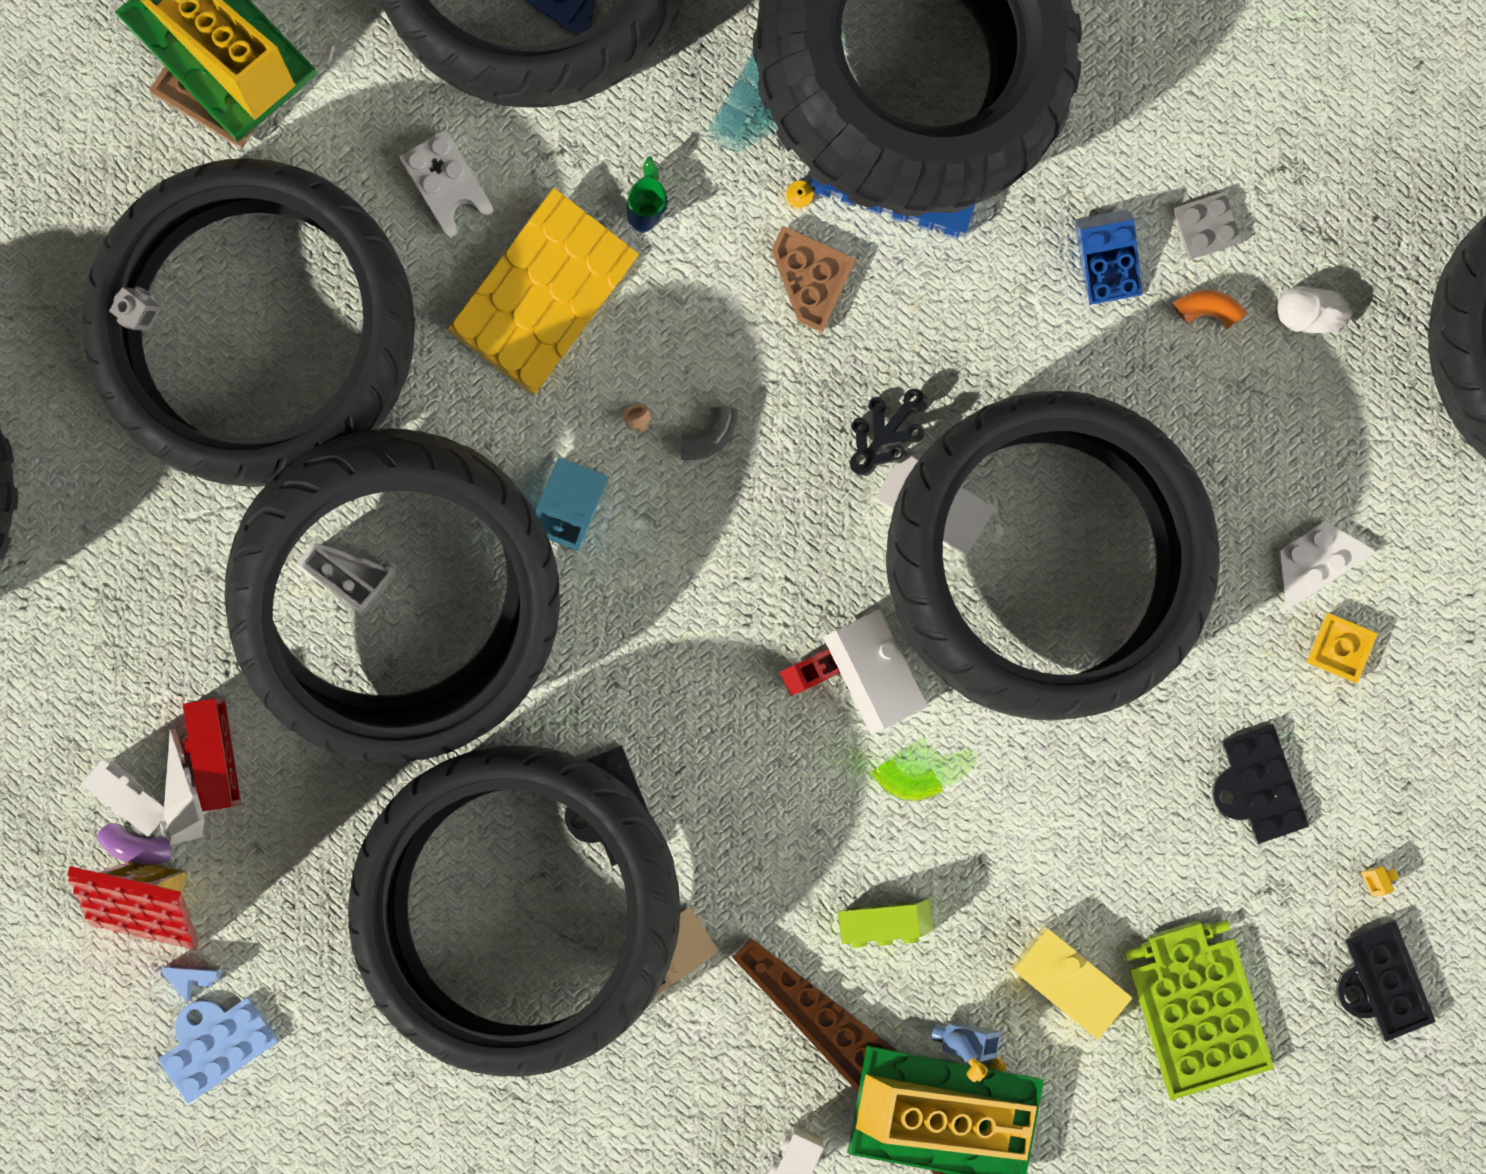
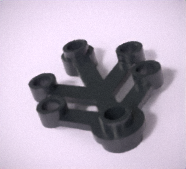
M910 389L905 393L903 405L886 426L884 417L886 403L880 397L870 399L868 408L873 413L874 440L869 447L867 444L869 424L863 418L853 420L851 429L856 434L857 452L850 459V468L856 475H870L877 465L904 462L907 458V451L901 445L894 444L908 441L919 442L923 439L924 430L918 424L909 425L905 431L895 432L911 412L918 413L926 407L927 398L921 390ZM914 396H917L914 401H910ZM877 403H881L879 408L874 409ZM860 424H864L862 429L857 430ZM915 430H919L917 435L912 436ZM894 445L890 448L889 452L878 454L882 447ZM898 451H902L899 457H895ZM863 459H865V462H864L863 464L859 465V463H860Z

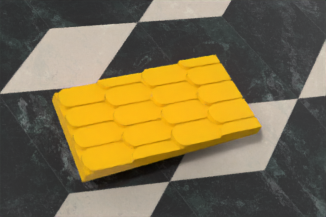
M553 188L446 331L529 394L534 395L612 290L617 286L639 253Z

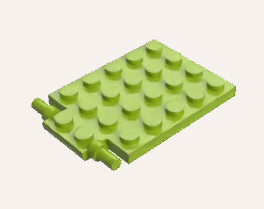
M1196 920L1147 935L1148 941L1141 943V946L1124 951L1127 962L1144 956L1146 959L1154 957L1155 960L1154 962L1131 968L1129 971L1170 1101L1274 1069L1235 939L1229 938L1209 945L1206 941L1212 939L1213 935L1231 930L1228 920L1211 925L1209 923L1201 924L1200 920Z

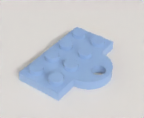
M249 996L227 1012L216 1002L199 1000L186 1006L177 1017L175 1033L180 1044L157 1060L189 1104L276 1044L279 1039ZM192 1009H197L202 1013L203 1019L201 1023L194 1024L189 1020V1012Z

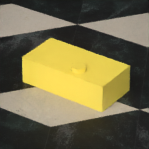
M1045 925L1011 966L1014 972L1097 1040L1100 1039L1132 999L1127 992Z

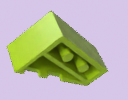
M930 898L922 899L920 902L905 903V901L896 902V904L860 906L838 911L842 944L851 943V948L865 947L867 942L877 941V946L891 945L893 940L903 939V943L919 942L920 937L934 931Z

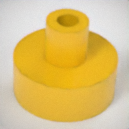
M802 180L792 182L786 191L788 203L796 209L807 207L813 199L812 187Z

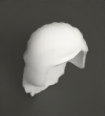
M1307 286L1289 288L1282 294L1277 305L1280 321L1290 330L1304 333H1339L1342 328H1346L1353 312L1349 308L1350 303L1345 301L1343 296L1337 292Z

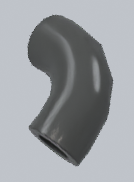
M711 407L709 423L703 430L692 434L682 433L681 460L690 461L708 458L723 449L733 435L738 409Z

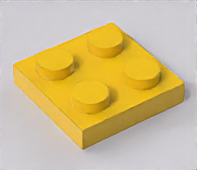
M1325 613L1305 663L1357 684L1378 633L1330 613Z

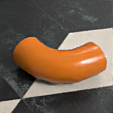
M1214 289L1194 290L1172 303L1174 310L1186 324H1190L1201 316H1211L1220 321L1225 329H1228L1247 314L1244 307L1233 297Z

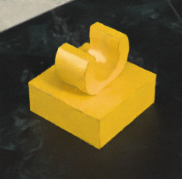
M1378 866L1361 872L1372 897L1387 895L1395 891L1391 884L1392 881L1399 878L1395 868L1387 870L1383 866Z

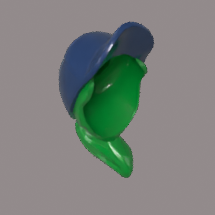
M648 156L642 168L644 177L634 183L630 189L626 204L628 223L639 233L650 231L664 219L668 203L666 190L658 181L659 170L651 156Z

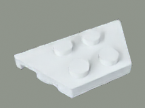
M1326 521L1321 522L1278 551L1279 564L1282 571L1281 582L1284 587L1285 608L1289 610L1376 552Z

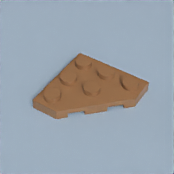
M782 226L771 252L798 323L823 334L856 259Z

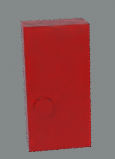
M225 698L183 703L187 729L184 745L186 752L191 755L195 788L202 812L241 805Z

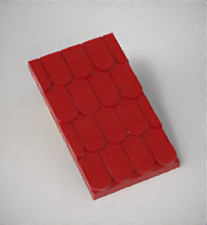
M126 862L100 872L69 866L68 883L73 888V894L81 903L80 908L85 913V919L90 926L197 950L198 938L182 895L187 872L155 864L141 865Z

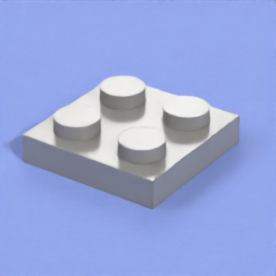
M1226 192L1173 209L1189 261L1242 243Z

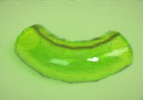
M894 758L870 771L873 778L886 793L903 801L921 802L944 792L932 769L917 775L908 774L899 768Z

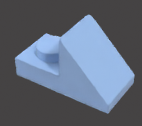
M167 964L162 967L161 972L186 1002L192 998L193 981H196L197 986H212V982H217L221 978V968Z

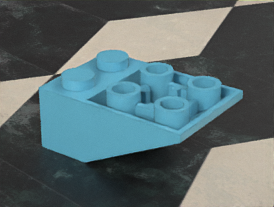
M558 457L535 511L549 541L581 552L609 476Z

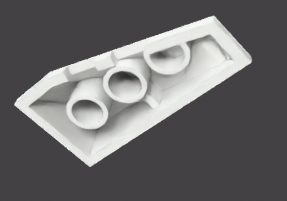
M176 729L170 730L163 821L159 822L163 838L168 837L170 845L202 838L205 820L196 788L192 787L189 768H183L185 757Z

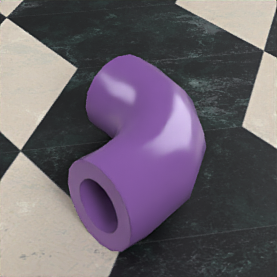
M117 823L107 824L98 832L97 841L103 849L113 857L125 862L150 865L165 863L171 859V846L166 837L163 838L162 835L150 838L136 837L128 834Z

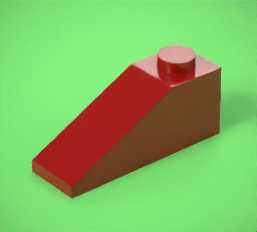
M828 648L779 673L789 695L793 696L840 674V671Z

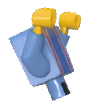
M962 1022L948 1023L946 1027L935 1025L932 1032V1040L942 1042V1051L962 1056L965 1063H969L972 1066L966 1073L971 1081L976 1082L978 1080L980 1082L987 1074V1068L1005 1071V1062L997 1057L1001 1031ZM991 1060L992 1063L986 1068L979 1061Z

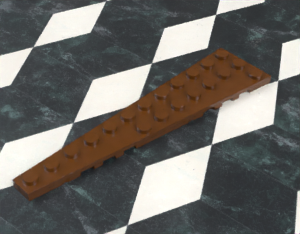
M753 938L732 956L857 1092L860 1087L867 1045L898 1051ZM930 1170L933 1174H948Z

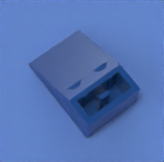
M1125 209L1074 219L1077 245L1089 305L1142 295L1135 223L1130 212Z

